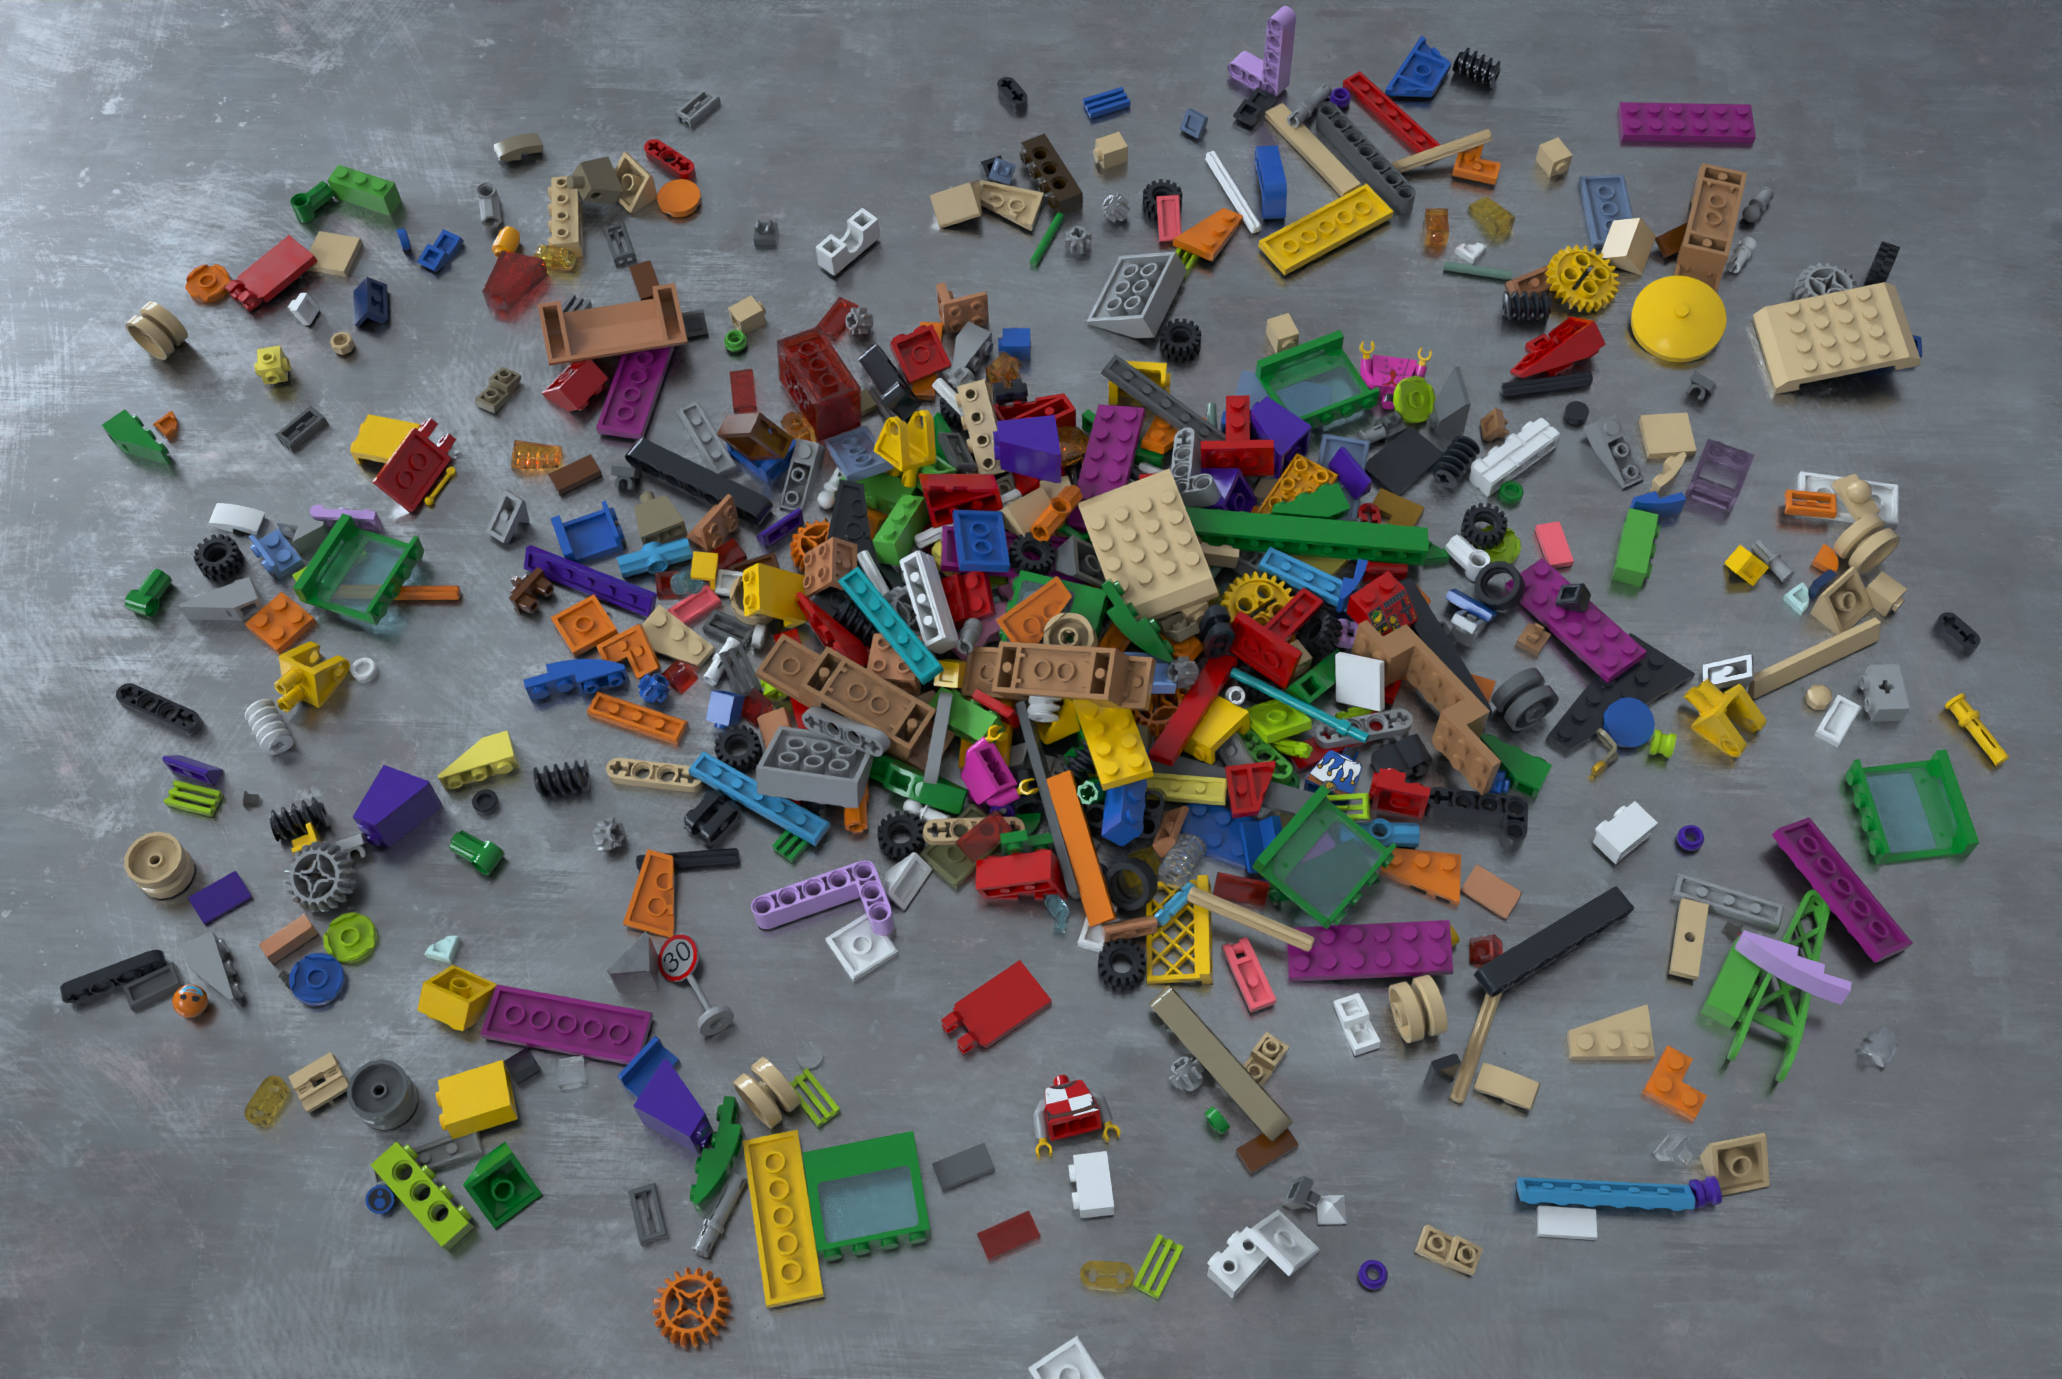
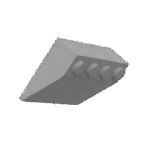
M1176 252L1119 256L1086 321L1088 325L1133 338L1155 337L1187 272Z
M779 726L756 767L757 794L790 798L797 801H811L819 804L838 805L845 808H858L865 794L874 756L811 730Z

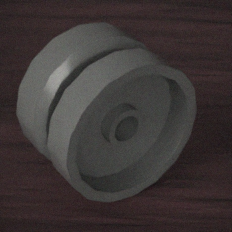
M1537 668L1525 669L1513 675L1492 695V703L1500 713L1505 714L1504 719L1513 731H1520L1536 724L1549 714L1558 703L1559 698L1551 686L1544 685L1546 681Z
M374 1060L359 1067L350 1078L347 1087V1100L352 1109L363 1122L375 1129L387 1130L403 1124L414 1113L418 1102L417 1089L413 1081L402 1067L389 1060Z

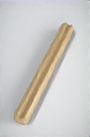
M1489 129L1396 160L1391 162V164L1402 173L1492 141V134Z
M1192 887L1188 893V902L1308 952L1312 948L1314 937L1196 887Z
M1486 992L1450 1095L1452 1101L1464 1103L1502 993L1491 998Z

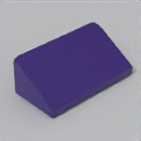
M1343 446L1340 447L1329 462L1328 467L1332 472L1338 474V480L1351 496L1358 500L1370 492L1372 480L1348 450Z
M800 507L759 533L756 536L758 541L765 548H768L804 524L802 509Z
M167 755L162 758L171 772L210 785H215L223 773L221 768L182 755Z
M233 871L191 895L188 899L203 924L206 925L253 897L237 871Z

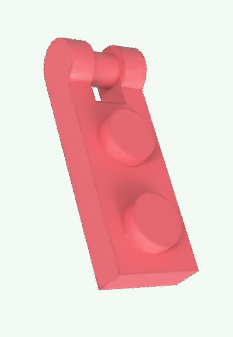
M1244 937L1233 945H1230V943L1222 945L1223 956L1232 970L1250 1012L1253 1013L1276 1004V997L1249 939ZM1243 953L1245 957L1237 959L1236 955Z

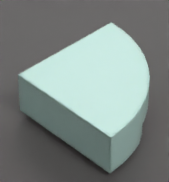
M1802 582L1783 597V600L1800 616L1809 605L1807 586Z
M447 936L445 939L430 945L424 955L428 959L452 964L461 939L459 936Z

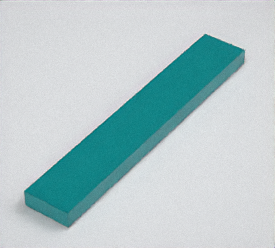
M856 567L838 580L844 591L923 685L944 671L942 665L859 567Z

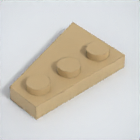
M984 180L980 181L982 206L1032 231L1044 200V193Z
M658 605L642 624L656 654H662L674 660L701 668L716 650L714 646L661 605Z
M1648 1004L1569 1030L1567 1033L1570 1060H1653L1655 1057Z

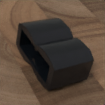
M1413 734L1395 744L1387 745L1373 752L1371 763L1377 773H1379L1380 768H1394L1406 773V777L1412 775L1421 776L1430 769L1432 757L1419 735Z

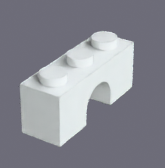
M861 208L847 220V231L840 240L830 234L815 247L818 265L835 276L880 238L878 218Z

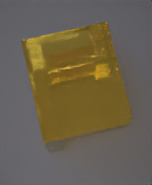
M1153 846L1132 852L1126 857L1144 860L1152 867L1156 876L1163 870ZM1128 869L1122 871L1130 888L1143 884L1135 872Z

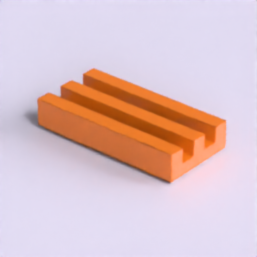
M1786 489L1784 498H1786L1785 514L1835 519L1837 515L1836 494Z

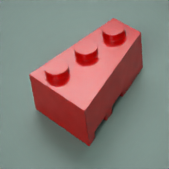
M1065 393L1037 397L1035 401L1021 403V400L1013 401L1012 405L1000 407L999 404L993 405L997 421L1055 415L1058 435L1076 427V409Z
M918 474L933 529L952 524L953 510L999 511L1003 509L994 474Z
M1038 849L1031 853L1014 852L1010 856H988L986 859L976 860L975 889L984 899H1018V895H1035V900H1043V895H1060V900H1068V892L1059 860L1051 850Z

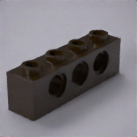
M1042 134L1021 142V152L1019 153L1021 162L1029 168L1031 178L1033 180L1036 179L1038 182L1039 190L1046 195L1050 208L1063 215L1083 208V192L1047 136Z

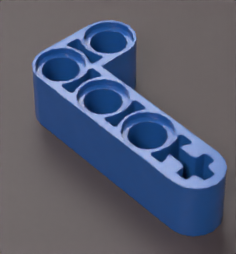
M1256 146L1255 166L1262 192L1263 220L1286 218L1287 182L1278 146Z

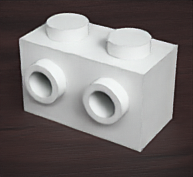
M1636 801L1628 807L1625 805L1620 807L1613 815L1614 818L1611 821L1604 820L1595 829L1597 834L1593 843L1614 864H1617L1649 838L1658 824Z
M1107 1151L1073 1155V1165H1068L1070 1182H1076L1077 1192L1072 1193L1074 1210L1079 1209L1080 1219L1114 1215V1201Z
M1248 1227L1242 1232L1238 1230L1234 1232L1228 1239L1227 1244L1229 1246L1224 1252L1217 1251L1207 1263L1210 1266L1207 1276L1232 1299L1270 1260L1246 1235L1250 1230Z

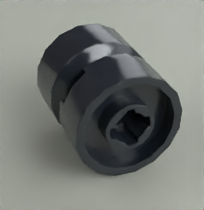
M1023 769L1012 773L1017 782L1016 788L1019 787L1022 780L1030 778L1035 780L1028 783V789L1038 788L1033 769ZM1039 790L1034 794L1020 795L1021 798L1012 802L1016 815L1041 813L1044 811Z

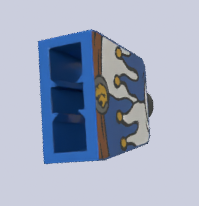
M1349 746L1345 747L1342 754L1333 750L1328 751L1306 776L1303 790L1315 793L1321 785H1324L1330 790L1328 795L1354 794L1362 770L1361 764L1355 762L1359 755L1358 751ZM1352 800L1331 803L1335 806L1350 805Z

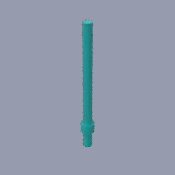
M1235 667L1230 673V677L1335 728L1337 733L1345 737L1349 735L1363 743H1366L1370 734L1352 726V722L1344 718L1340 720Z

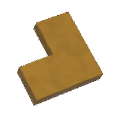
M1382 488L1372 504H1375L1380 509V515L1390 519L1387 524L1400 526H1416L1425 508Z

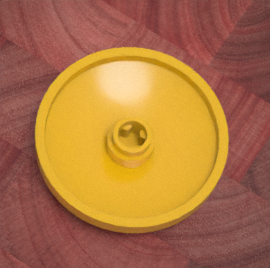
M1668 276L1653 281L1639 293L1631 312V328L1638 343L1651 355L1669 362H1690L1709 354L1720 342L1727 321L1726 310L1719 295L1704 282L1687 276Z

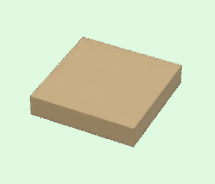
M319 231L309 250L318 262L307 271L347 277L363 244L361 239Z
M1687 412L1640 415L1638 422L1647 459L1669 458L1672 455L1677 456L1683 451L1687 454L1686 457L1695 456L1697 450Z

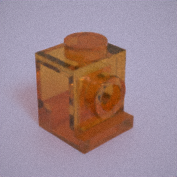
M1448 208L1425 209L1423 220L1425 244H1447L1449 237Z
M1006 352L1002 353L986 367V381L991 386L995 382L1002 381L1004 388H1006L1008 384H1011V380L1018 378L1019 369L1022 367L1021 362Z
M801 411L797 413L789 412L784 415L783 420L780 421L782 430L795 440L799 438L811 442L816 441L814 428L809 424Z

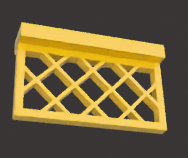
M1197 875V879L1157 882V890H1165L1169 895L1160 904L1154 899L1147 903L1146 916H1154L1160 909H1164L1163 906L1178 891H1181V888L1187 882H1191L1196 888L1211 894V883L1208 875ZM1188 902L1173 917L1171 916V919L1161 928L1157 927L1156 934L1146 935L1148 984L1202 981V984H1213L1212 911L1195 904L1193 909L1190 907L1193 903ZM1186 910L1194 915V920L1187 927L1177 920ZM1173 923L1183 930L1174 940L1164 933ZM1188 934L1194 939V945L1186 952L1178 943ZM1160 936L1170 943L1161 953L1153 948V943ZM1175 947L1183 956L1173 965L1165 956ZM1189 959L1195 965V973L1183 974L1178 968ZM1160 961H1163L1170 968L1164 975L1153 976V968Z

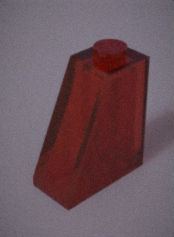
M501 251L482 291L487 306L495 309L509 310L547 277L548 271L544 259Z

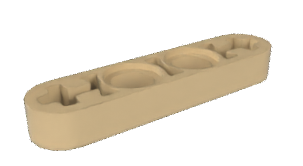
M614 758L606 766L609 779L616 784L691 793L700 791L705 785L699 779L689 783L688 780L692 779L693 776L688 771L691 766ZM619 767H622L623 771H619V773L615 775L614 771H617ZM648 769L650 774L646 778L640 779L636 777L639 770ZM666 772H673L675 774L674 778L668 782L661 780L662 775Z
M1017 817L931 819L924 825L923 838L930 845L1000 844L998 825H1002L1001 830H1007L1010 825H1014L1015 829H1019L1018 831L1025 830V826L1022 820ZM962 825L967 828L968 834L962 838L957 837L953 829L956 826ZM983 825H990L994 829V834L985 837L980 833L979 829ZM946 826H950V828H949V837H950V838H946V832H942V831H946ZM932 827H937V831L940 832L938 837H933L932 833H928Z

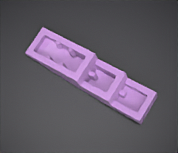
M1745 930L1743 931L1735 945V950L1784 982L1839 1005H1842L1850 993L1852 982L1824 974L1825 964L1799 957V947Z

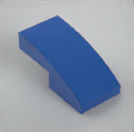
M443 229L433 245L427 244L417 263L437 272L456 254L464 240Z
M1656 491L1633 497L1630 508L1658 514V517L1681 513L1686 498L1682 492L1659 498Z
M1358 559L1354 579L1343 578L1336 611L1342 612L1348 606L1349 597L1360 589L1368 563L1367 560Z

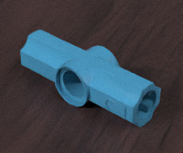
M686 537L665 544L655 541L649 542L640 551L617 557L622 577L625 578L646 571L651 574H658L664 572L668 565L692 559L693 556Z
M1382 818L1374 819L1371 822H1356L1385 847H1389L1392 843H1395L1396 847L1419 846L1420 829L1418 823H1389ZM1339 823V845L1353 839L1357 846H1367ZM1374 832H1380V833H1382L1384 836H1383V837H1378V836L1374 835L1373 833H1374Z

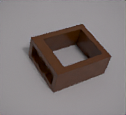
M761 412L726 415L717 433L718 437L750 461L784 459L794 439Z

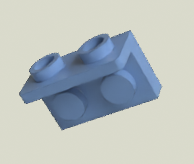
M279 529L274 530L259 540L253 534L249 536L253 545L249 546L257 558L262 556L264 561L261 563L269 574L274 572L279 580L304 565L301 558Z

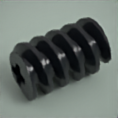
M1469 47L1464 52H1460L1454 61L1452 71L1456 72L1459 70L1460 75L1467 73V78L1471 79L1474 77L1475 82L1482 80L1484 86L1490 83V88H1493L1501 71V61L1492 65L1493 58L1491 57L1485 62V54L1478 59V51L1469 55Z
M1508 291L1503 293L1502 315L1507 314L1508 321H1511L1513 314H1516L1518 321H1520L1522 314H1525L1527 320H1530L1532 314L1535 315L1536 320H1539L1541 314H1544L1545 320L1549 319L1552 307L1551 292L1548 294V297L1545 291H1541L1539 297L1536 291H1532L1530 296H1528L1526 291H1523L1520 297L1517 291H1514L1511 297Z
M1456 436L1432 468L1436 481L1446 488L1454 489L1462 479V475L1466 474L1467 469L1476 460V455L1480 454L1478 444L1467 436Z
M849 597L843 602L833 618L838 616L837 622L839 624L846 622L845 629L848 631L854 628L853 635L855 637L863 634L862 643L870 639L869 648L871 649L873 635L880 633L864 613L859 611L860 609L856 604L854 606L851 605L853 600Z
M1083 739L1080 740L1084 747L1083 749L1073 748L1077 755L1076 758L1070 755L1067 756L1071 764H1060L1064 772L1068 770L1073 772L1077 788L1083 785L1081 780H1090L1087 772L1096 773L1086 740ZM1054 771L1055 775L1061 774L1060 772Z
M575 760L573 768H570L568 763L564 762L563 770H560L556 763L552 772H550L547 765H544L543 773H540L537 767L533 768L535 788L543 798L548 797L549 791L555 797L558 796L559 790L563 795H567L569 789L573 793H577L580 787L584 792L589 790L590 773L586 760H584L583 767Z
M315 797L311 798L310 806L305 800H301L300 809L294 803H291L290 812L282 806L281 815H278L274 809L271 810L270 826L277 842L280 840V835L284 839H289L290 832L294 836L300 835L301 829L304 833H308L305 824L310 822L316 830L320 829L321 822L324 826H329L326 808Z

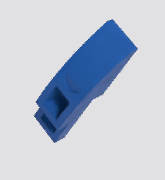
M573 659L546 664L548 673L523 680L530 700L542 699L558 692H567L576 687L579 688L581 695L595 693L600 689L620 686L630 681L624 664L600 659Z

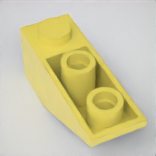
M508 731L483 737L438 775V778L444 789H456L463 784L483 781L487 777L499 773H509L513 769L519 768L515 747Z

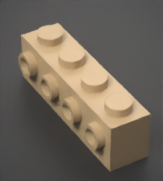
M568 176L552 177L551 187H548L549 199L552 202L548 204L549 215L552 217V220H548L549 232L552 234V237H548L550 251L554 250L556 259L583 257L582 198L578 189H569L567 187L566 180Z
M982 379L957 386L958 393L955 394L958 407L963 409L964 416L961 417L964 431L968 430L970 439L966 440L969 452L974 453L977 466L974 473L994 474L995 478L1011 474L1009 471L1001 470L1000 460H995L993 431H997V418L988 382Z

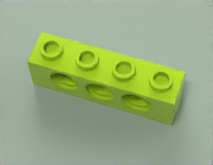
M396 1141L370 1166L439 1245L449 1251L474 1228L469 1221L473 1216L462 1204L457 1208L451 1201L455 1197L444 1184L439 1187L433 1179L436 1177V1174L426 1164L422 1167L415 1160L419 1155L409 1144L404 1147ZM412 1167L411 1177L407 1180H402L401 1174L403 1170ZM429 1187V1197L426 1200L420 1201V1191ZM442 1208H448L449 1212L446 1219L437 1221L438 1211Z

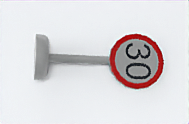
M674 935L663 944L659 952L658 967L660 973L665 979L673 982L688 979L705 1009V1012L697 1021L698 1031L703 1036L715 1035L731 1024L734 1014L726 1005L711 1007L692 974L699 961L697 943L692 937L687 935Z

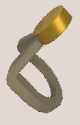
M1599 728L1596 734L1610 752L1603 760L1597 762L1592 767L1591 772L1595 776L1601 774L1608 764L1619 758L1616 743L1602 728Z

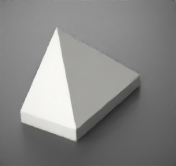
M911 853L885 872L886 896L901 910H905L932 871V868L917 853Z

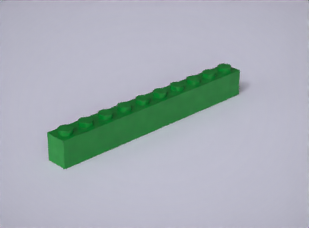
M1185 507L1196 536L1200 537L1202 542L1210 546L1230 545L1234 549L1254 552H1267L1269 547H1272L1289 555L1347 560L1363 559L1371 562L1424 566L1429 552L1428 528Z

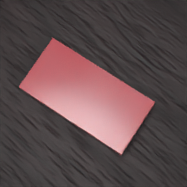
M1179 195L1157 196L1159 242H1170L1182 234Z
M1560 521L1536 525L1535 532L1546 562L1554 569L1572 566L1574 560Z
M707 584L667 611L685 625L690 626L721 606L722 602L716 593L710 590V586Z

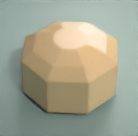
M346 332L336 333L330 340V344L336 354H347L355 346L350 334Z
M1823 684L1812 685L1805 694L1806 704L1814 710H1825L1833 700L1831 690Z

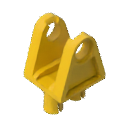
M925 409L914 412L908 425L905 421L902 422L898 416L888 418L874 446V452L894 467V469L886 471L887 474L889 473L890 476L897 477L903 472L901 484H904L905 487L911 488L916 486L920 467L936 463L934 420L931 413ZM921 416L923 417V419H922V420H923V427H922L921 421H920V417H921Z
M312 641L279 656L282 677L274 683L275 689L283 695L277 700L278 707L286 713L301 701H305L317 708L322 707L348 674L350 661L340 655H336L317 664L322 657V654H320L321 646Z
M1707 678L1698 687H1692L1684 695V698L1700 712V716L1690 728L1732 757H1739L1744 752L1747 744L1729 719L1751 733L1762 730L1766 725L1764 715L1740 684L1722 693Z

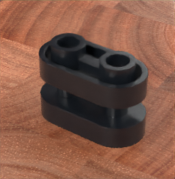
M1021 379L1011 380L1009 388H1004L1002 381L993 383L992 395L994 405L999 404V407L1006 406V403H1013V401L1021 400V403L1027 402V384L1022 383Z
M1220 604L1210 606L1205 611L1199 624V636L1204 641L1202 645L1204 654L1210 659L1226 655L1236 636L1233 625L1229 623L1231 620L1229 610Z
M719 790L708 791L702 797L701 802L694 809L686 813L683 819L684 829L692 835L700 832L699 840L707 846H712L737 821L742 808L734 801L725 803L726 796Z

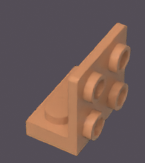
M945 282L936 284L938 314L941 323H943L945 334L961 331L968 321L979 327L989 323L988 295L986 291L954 299L952 291L947 290Z
M727 494L689 532L686 537L691 545L703 552L712 553L722 545L725 537L737 528L739 519L733 496Z
M831 537L808 551L804 557V595L811 598L829 586L844 590L838 580L857 567V544Z
M878 633L874 634L867 670L910 695H920L921 684L919 679L884 637ZM917 636L923 643L922 636Z

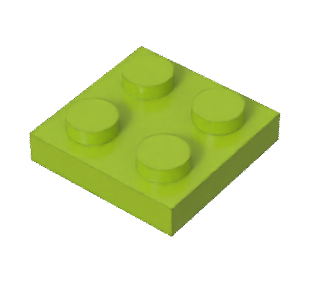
M1276 699L1245 709L1249 711L1250 727L1266 744L1312 729V720L1305 713Z

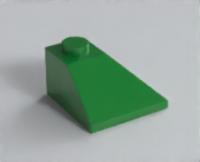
M506 1142L481 1158L463 1184L466 1191L494 1229L542 1195Z

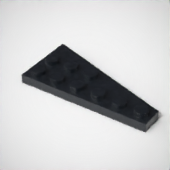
M840 479L827 540L831 537H836L857 544V554L867 550L873 559L864 484ZM857 561V567H859L862 570L860 564ZM829 586L815 595L814 603L833 618L843 602L849 598V595L844 590ZM844 622L841 625L843 627H846V622Z
M1630 633L1629 636L1647 651L1646 657L1609 683L1597 674L1547 735L1546 741L1568 754L1592 740L1597 735L1596 731L1599 728L1604 730V712L1610 704L1621 698L1631 697L1642 701L1648 706L1655 702L1658 697L1665 693H1670L1678 685L1693 679L1695 673Z

